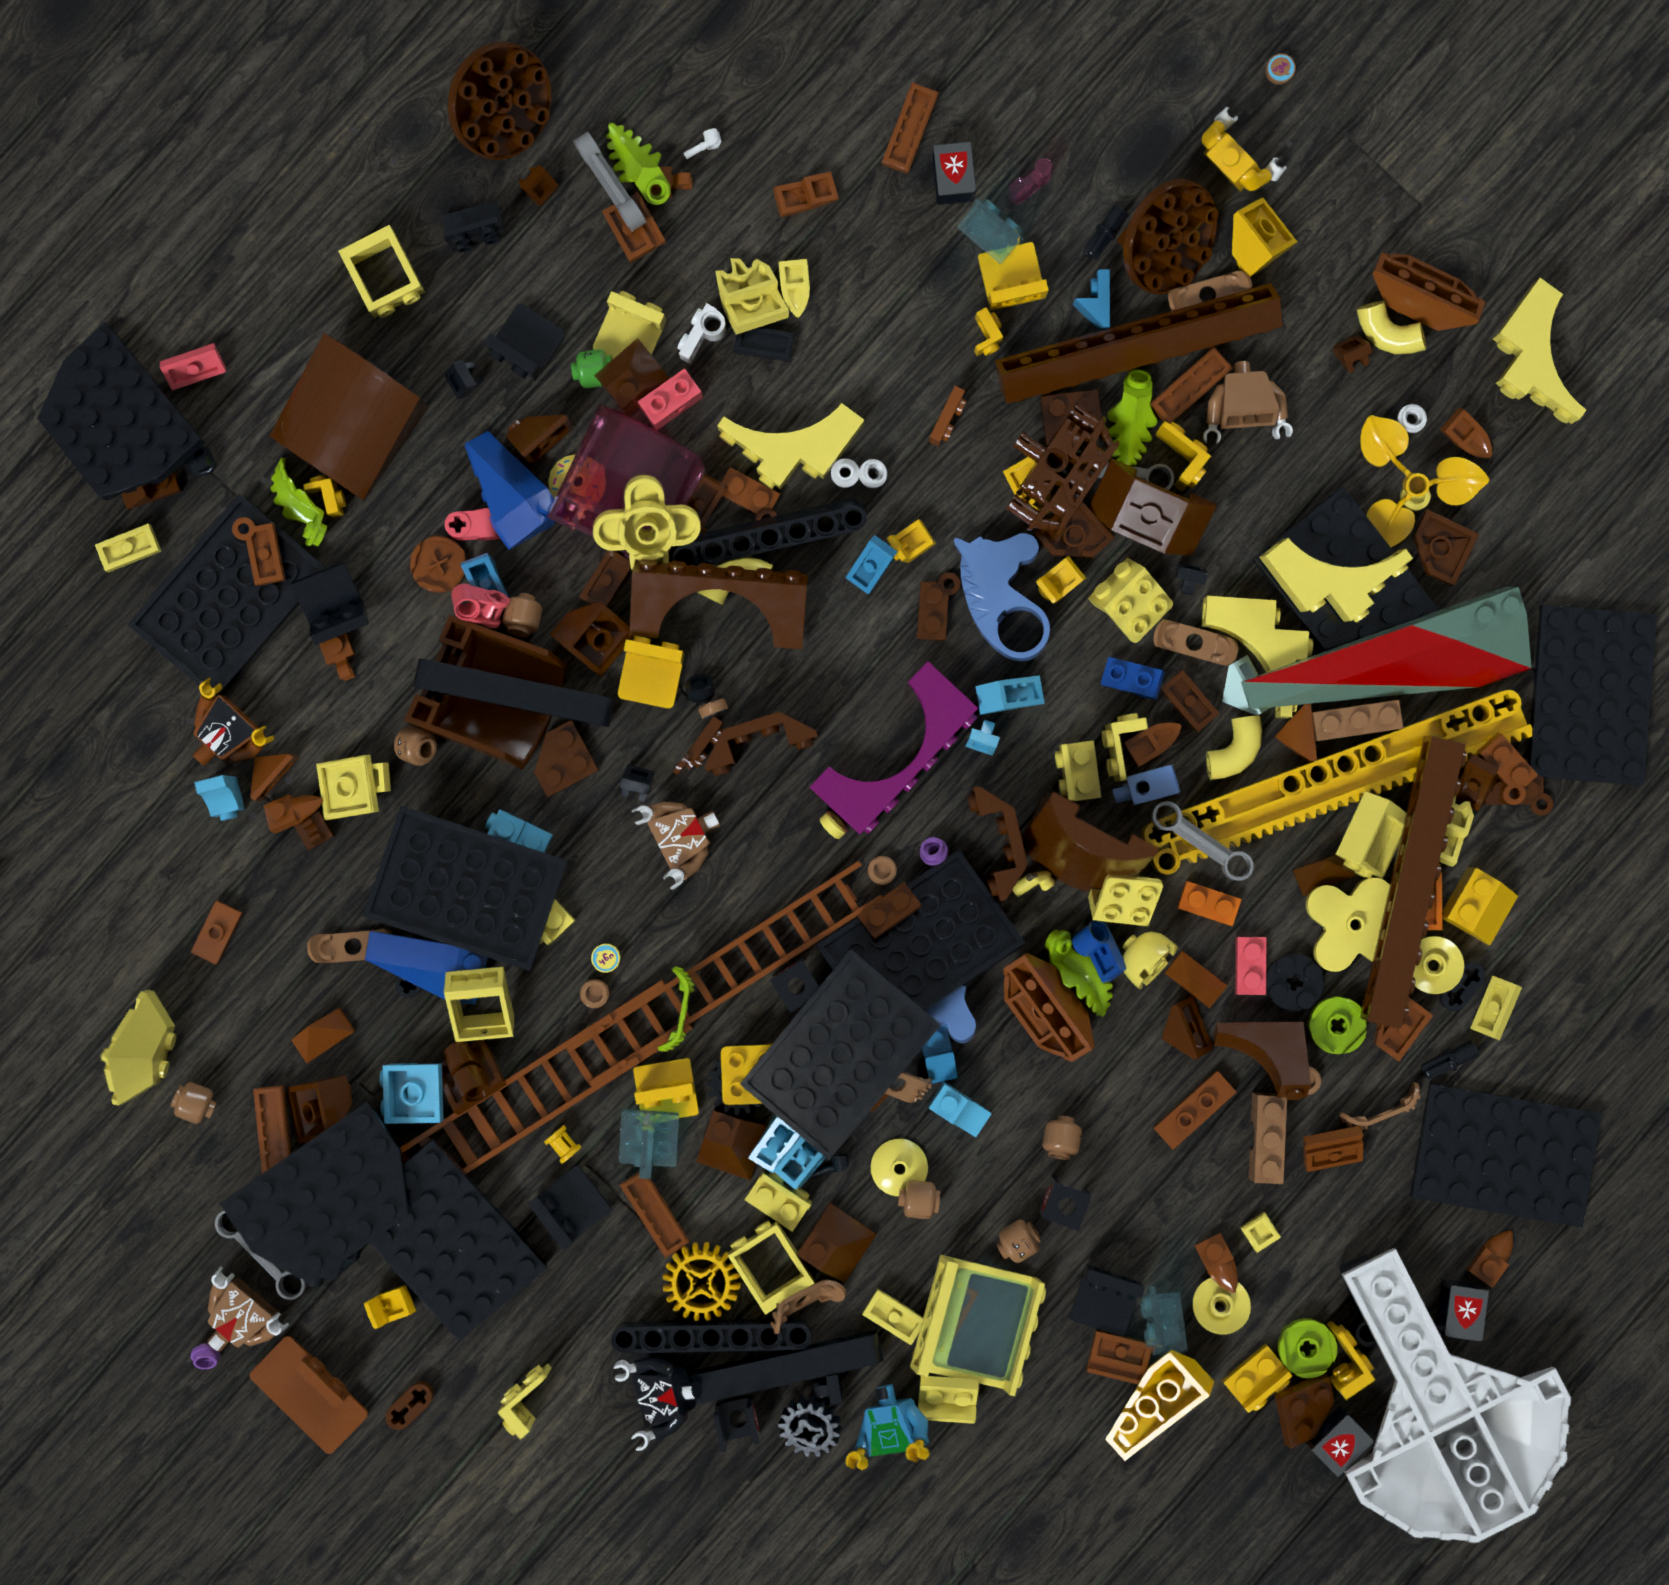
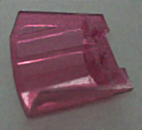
M599 404L547 517L572 530L576 528L594 538L593 523L596 517L604 511L623 509L625 507L624 490L632 478L638 475H650L661 483L665 505H686L703 476L705 468L699 455L675 440L628 415ZM643 526L642 528L649 529L651 526ZM619 550L624 553L625 557L629 558V553L626 550Z

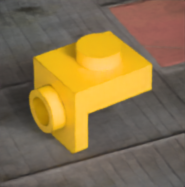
M986 307L978 311L975 316V320L986 338L984 342L975 346L974 352L976 356L983 353L985 356L991 355L1000 349L999 344L1003 340V335L999 330L1002 325L994 312L990 314Z
M325 475L311 478L310 483L303 485L304 491L309 494L322 492L326 512L329 516L335 518L344 515L342 507H346L345 496L342 490H338L337 483L333 479H327Z
M919 519L898 534H891L887 537L890 543L889 546L897 551L894 559L897 561L900 559L906 563L911 562L936 544L923 522Z
M1068 556L1039 578L1036 583L1043 598L1048 601L1050 600L1054 604L1084 581L1086 577Z
M406 1284L382 1292L364 1302L368 1318L374 1329L416 1312Z

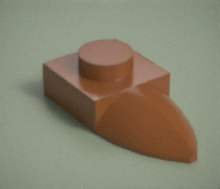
M1458 408L1440 430L1458 448L1463 449L1467 453L1476 457L1491 458L1492 447L1487 433L1464 409Z
M1177 723L1157 724L1143 730L1123 742L1136 766L1140 767L1171 747L1177 739L1182 726Z
M286 795L263 805L269 830L276 834L300 824L317 811L323 802V798L313 795L297 797Z
M1511 1230L1501 1232L1489 1239L1467 1268L1469 1272L1492 1288L1509 1266L1507 1261L1513 1248V1232Z
M1221 1233L1195 1245L1194 1247L1213 1281L1226 1291L1235 1293L1238 1282L1237 1268Z

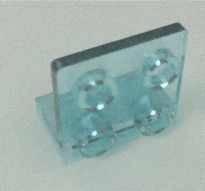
M1149 1286L1146 1294L1143 1295V1301H1140L1142 1318H1147L1148 1321L1147 1329L1144 1330L1146 1347H1151L1152 1355L1166 1354L1170 1350L1178 1353L1187 1352L1180 1292L1156 1294L1155 1286Z

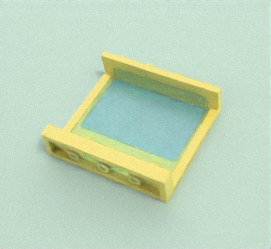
M940 1255L910 1367L917 1375L926 1377L929 1376L930 1372L953 1378L978 1379L979 1384L1002 1388L1009 1395L1015 1396L1017 1388H1020L1023 1381L1022 1368L1024 1360H1027L1030 1355L1031 1346L1029 1342L1031 1334L1035 1332L1038 1325V1308L1045 1299V1283L1034 1276Z

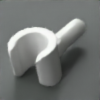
M713 128L704 131L705 141L684 152L686 159L702 150L717 149L721 145V138L717 129Z

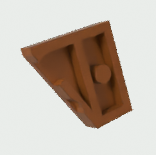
M1409 997L1407 1001L1409 1014L1406 1022L1402 1023L1401 1029L1378 1023L1376 1026L1373 1044L1396 1061L1402 1059L1433 1017L1431 1013Z

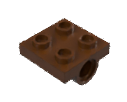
M485 1039L476 1040L471 1044L465 1041L455 1042L444 1050V1061L441 1062L442 1085L450 1106L457 1115H460L507 1085Z

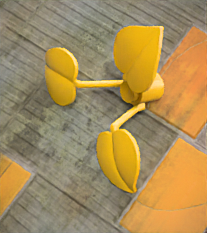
M1371 415L1366 419L1360 435V445L1364 457L1369 463L1377 467L1384 466L1391 459L1406 476L1403 480V489L1406 495L1397 505L1392 500L1382 499L1375 502L1366 514L1367 518L1390 547L1403 541L1414 527V513L1410 509L1402 508L1403 504L1410 500L1412 496H1423L1428 492L1429 486L1438 484L1436 491L1442 501L1450 505H1461L1471 500L1489 483L1488 476L1478 465L1461 457H1449L1439 462L1436 467L1438 477L1436 479L1428 480L1423 474L1411 473L1395 457L1403 454L1407 449L1409 437L1406 429L1395 420Z

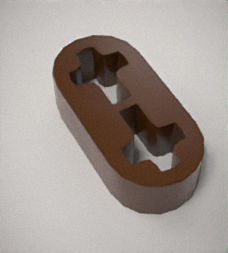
M418 1381L412 1384L387 1410L385 1419L388 1426L394 1430H402L414 1421L433 1400L434 1390L432 1386L425 1381ZM416 1389L418 1392L425 1390L426 1395L424 1398L426 1401L420 1399L414 1405L411 1402L416 1395L414 1390ZM406 1406L409 1410L403 1417L405 1422L402 1419L395 1421L393 1417L396 1413L393 1410L400 1412Z

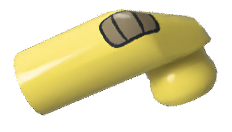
M1046 870L1029 873L1017 881L1013 892L1016 896L1020 897L1038 884L1043 891H1047L1055 885V880L1051 877L1052 874Z

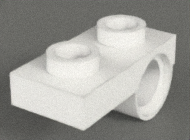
M707 303L703 310L699 308L691 321L694 327L689 335L686 333L683 335L677 347L680 350V359L689 364L692 363L704 339L718 341L726 333L724 316ZM709 320L719 321L721 326L717 331L710 332L706 330L705 325Z

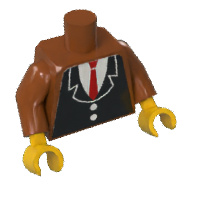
M209 677L199 686L201 696L197 704L194 720L196 729L193 734L203 744L193 753L194 758L204 766L215 755L222 761L227 762L230 760L239 762L254 758L265 744L274 740V736L266 738L264 736V729L267 727L259 728L226 696L218 695L216 697V694L222 690V685L218 684L212 688L210 686L211 678Z

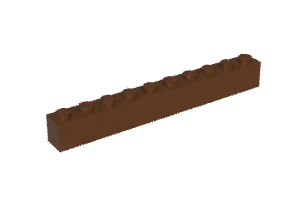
M1269 283L995 360L999 387L1006 404L1020 402L1033 396L1049 394L1058 389L1074 387L1083 382L1102 379L1108 375L1123 371H1131L1140 366L1159 363L1165 359L1184 356L1190 352L1205 348H1213L1219 344L1241 340L1258 333H1266L1272 329L1283 327L1281 301L1273 285Z
M1434 736L1423 737L1360 1015L1361 1019L1368 1022L1401 1029L1402 1023H1405L1408 1018V996L1413 993L1415 988V977H1413L1415 966L1419 965L1422 957V950L1419 949L1422 937L1424 938L1428 931L1426 917L1428 909L1432 908L1435 900V894L1432 892L1434 882L1439 879L1441 873L1440 855L1447 847L1448 837L1445 833L1447 825L1452 822L1454 816L1453 798L1457 796L1460 790L1461 781L1458 779L1460 767H1464L1467 759L1465 743Z

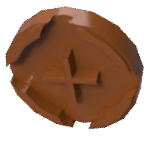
M432 536L416 545L410 558V570L413 578L422 588L434 593H445L452 591L454 587L463 582L465 573L461 567V562L467 561L465 551L456 541L445 536Z

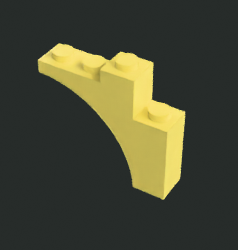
M1539 278L1530 286L1493 337L1501 351L1506 354L1515 355L1496 384L1501 387L1500 391L1511 399L1516 398L1519 400L1529 393L1533 402L1540 406L1546 405L1554 411L1553 415L1558 420L1572 424L1583 416L1586 409L1569 394L1561 382L1554 366L1550 345L1552 319L1563 294Z
M841 403L836 410L820 422L789 433L754 431L744 428L726 417L722 418L717 427L721 432L719 437L731 446L735 443L744 449L742 454L752 462L761 461L757 468V473L761 475L759 481L770 489L776 486L781 490L800 463L804 465L802 470L814 479L817 476L824 479L834 463L839 460L864 426L865 420Z
M1289 538L1281 539L1259 557L1300 612L1308 610L1315 612L1326 603L1324 600L1326 597L1344 622L1352 620L1358 622L1368 615L1369 610L1367 608L1374 604L1368 593L1374 595L1385 586L1383 581L1391 575L1395 578L1402 574L1408 568L1406 563L1413 559L1407 549H1403L1368 566L1340 567L1321 562L1309 556L1293 544Z
M1206 596L1203 598L1201 627L1221 631L1238 640L1255 655L1265 672L1308 658V656L1312 655L1313 639H1309V631L1275 629V625H1279L1280 608H1276L1277 600ZM1298 705L1275 707V718L1292 717V712L1297 711Z

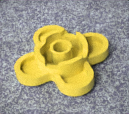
M638 475L632 478L624 490L625 507L623 509L604 511L596 517L593 523V536L596 543L603 549L610 551L626 550L629 553L632 570L634 562L640 560H656L660 563H669L668 550L670 547L692 543L698 537L701 529L699 516L693 508L687 505H665L663 487L656 478L650 475ZM643 526H651L649 529L642 528Z
M1373 877L1371 879H1363L1356 885L1350 895H1346L1338 888L1330 885L1318 886L1308 894L1306 899L1307 913L1324 930L1316 941L1313 950L1314 958L1320 967L1333 972L1342 971L1352 963L1359 953L1373 962L1390 887L1385 880ZM1357 919L1359 923L1356 930H1353L1350 926L1351 921Z

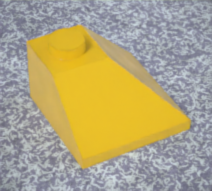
M1263 197L1234 214L1232 255L1236 259L1238 267L1250 277L1261 271L1297 243V240Z

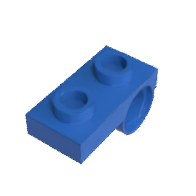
M1108 657L1101 685L1129 692L1146 699L1157 700L1165 672L1160 669Z
M1094 920L1073 936L1072 944L1074 949L1082 956H1090L1102 983L1112 981L1126 970L1124 959L1106 922Z

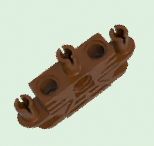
M1077 402L1046 448L1025 434L1024 431L1020 434L1012 447L1018 449L1036 463L1005 509L1027 523L1028 527L1026 530L1031 531L1033 528L1054 529V535H1058L1066 526L1120 444L1118 440L1114 443L1111 439L1110 432L1105 425L1106 418L1104 415L1099 419ZM1072 421L1076 423L1073 428L1069 426ZM1080 427L1084 429L1082 433L1078 432ZM1098 437L1104 442L1107 448L1106 451L1096 445ZM1081 444L1085 445L1079 456L1075 455ZM1047 458L1054 459L1057 462V468L1050 467L1047 463ZM1066 467H1069L1070 469L1064 478L1059 476ZM1052 488L1055 489L1054 493L1047 501L1045 498L1047 497ZM1022 493L1026 494L1025 500L1019 497ZM1031 499L1035 500L1033 503L1035 507L1028 503ZM1050 511L1059 518L1057 521H1053L1043 517Z

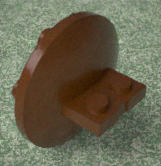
M499 41L489 43L471 53L455 73L448 95L449 120L453 132L460 143L469 151L492 160L508 159L530 148L550 118L552 90L547 70L533 52L512 42ZM538 123L541 126L537 134L533 136L530 130Z
M1187 179L1170 180L1155 188L1140 203L1129 225L1117 239V242L1123 247L1124 265L1127 274L1136 286L1152 294H1167L1172 289L1189 285L1203 265L1211 259V249L1217 231L1218 210L1207 189ZM1199 262L1196 269L1192 271L1191 269Z

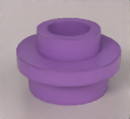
M930 837L921 844L920 857L928 865H938L948 856V847L942 839ZM938 850L937 853L931 855V853H932L933 851Z
M203 1343L192 1349L191 1360L194 1366L199 1369H211L216 1366L221 1352L212 1348L209 1343Z

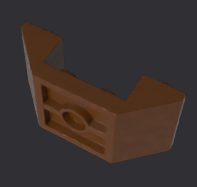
M1111 458L1088 507L1090 511L1112 531L1165 554L1193 556L1217 504L1193 493H1190L1188 499L1137 477L1138 469Z
M781 712L723 729L705 764L706 772H713L714 776L732 772L731 766L736 765L730 742H734L736 746L753 741L751 737L759 733H762L763 737L774 735L780 732L779 727L784 726L790 746H797L798 750L814 746L813 740L818 739L817 732Z
M980 786L970 789L971 794L967 795L970 812L975 811L976 816L995 812L1000 814V817L996 818L999 835H1005L1007 845L1002 846L1006 863H1011L1012 867L990 872L991 878L987 879V885L992 897L996 896V900L1004 901L1008 898L1028 865L1015 809Z

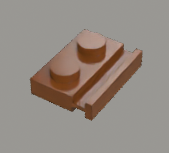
M638 191L630 196V198L634 200L640 209L646 223L633 232L630 231L614 204L602 210L607 223L630 263L652 252L660 245L666 244L662 233Z
M1355 1126L1303 1137L1304 1166L1306 1171L1311 1172L1363 1161V1132L1361 1127Z
M1095 1329L1086 1371L1139 1384L1147 1371L1153 1344Z

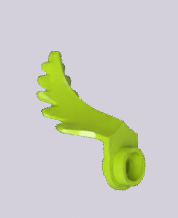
M609 123V132L606 134V138L612 139V141L607 144V148L615 150L609 155V158L611 160H619L612 169L614 172L623 171L622 175L618 178L620 183L634 182L645 200L653 205H660L666 202L670 196L671 187L658 166L661 153L656 152L649 155L652 149L651 144L639 147L642 141L640 136L632 139V130L623 132V125L616 126L614 123ZM658 184L660 192L657 195H653L651 188L653 185Z
M1136 369L1129 372L1124 379L1122 400L1107 414L1108 420L1116 423L1108 429L1110 437L1117 438L1113 441L1114 443L1117 440L1120 442L1112 456L1118 457L1117 461L1129 466L1137 465L1135 460H1142L1140 453L1145 454L1147 451L1142 441H1152V435L1147 428L1156 426L1158 421L1150 405L1152 398L1151 376L1144 370Z
M281 457L275 468V474L271 477L274 484L270 489L272 492H277V496L273 501L278 506H284L282 514L286 519L307 524L302 537L306 538V545L311 546L313 544L319 546L327 529V525L321 523L324 511L314 505L305 491L296 489L292 479L287 476L286 459Z
M1058 929L1052 931L1045 943V947L1049 951L1050 964L1059 970L1063 984L1066 987L1076 986L1077 996L1080 999L1086 996L1087 1006H1092V1011L1096 1012L1097 1016H1105L1106 1010L1110 1006V1002L1107 1001L1113 996L1111 992L1107 991L1113 987V984L1111 982L1102 983L1090 956H1082L1073 950L1071 935L1068 931H1060Z

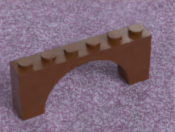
M656 560L635 561L632 570L630 636L658 638L663 618L676 602L689 594L714 589L739 594L754 603L768 620L773 635V647L802 649L808 574H802L796 570H789L785 573L773 572L768 568L746 570L740 566L721 568L709 563H702L697 566L686 565L682 561H671L669 563H660Z

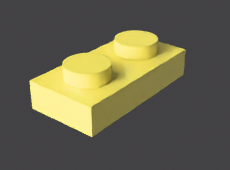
M150 524L95 544L104 570L108 573L162 552Z
M1492 976L1470 1029L1500 1041L1522 987Z
M878 1288L862 1312V1315L912 1345L919 1334L923 1321V1316Z

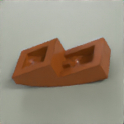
M831 171L807 176L802 181L776 186L773 189L780 218L815 209L839 199Z

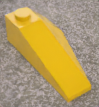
M1173 1350L1168 1351L1148 1368L1108 1433L1106 1441L1124 1461L1208 1398L1211 1394L1214 1380L1196 1360Z

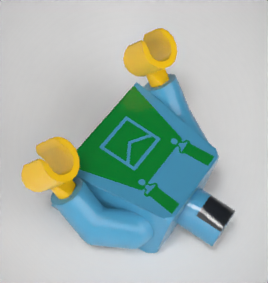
M893 1384L877 1387L879 1403L865 1409V1415L855 1445L857 1452L853 1451L847 1455L846 1465L851 1469H855L857 1462V1468L860 1470L866 1469L868 1467V1459L864 1455L867 1453L871 1457L906 1452L907 1459L915 1463L918 1462V1457L923 1460L929 1457V1450L923 1446L930 1443L927 1436L928 1419L918 1409L913 1399L896 1400Z

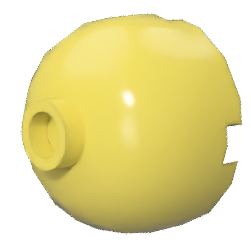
M1153 931L1145 932L1139 937L1132 935L1122 947L1126 950L1122 956L1126 966L1124 974L1136 987L1142 989L1143 983L1146 986L1150 984L1167 966L1168 962L1165 958L1168 953L1172 956L1175 955L1178 949L1177 945L1161 933Z

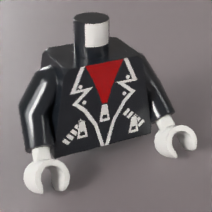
M658 1356L634 1360V1364H629L625 1360H619L613 1368H624L626 1370V1373L615 1376V1380L620 1382L625 1381L630 1373H634L631 1376L645 1428H651L649 1432L641 1430L632 1436L631 1440L637 1436H642L645 1439V1444L636 1448L638 1451L644 1450L653 1439L658 1441L677 1432L688 1419V1412L695 1408L696 1403L694 1399H699L702 1395L700 1383L697 1381L690 1382L686 1369L675 1367L672 1363Z

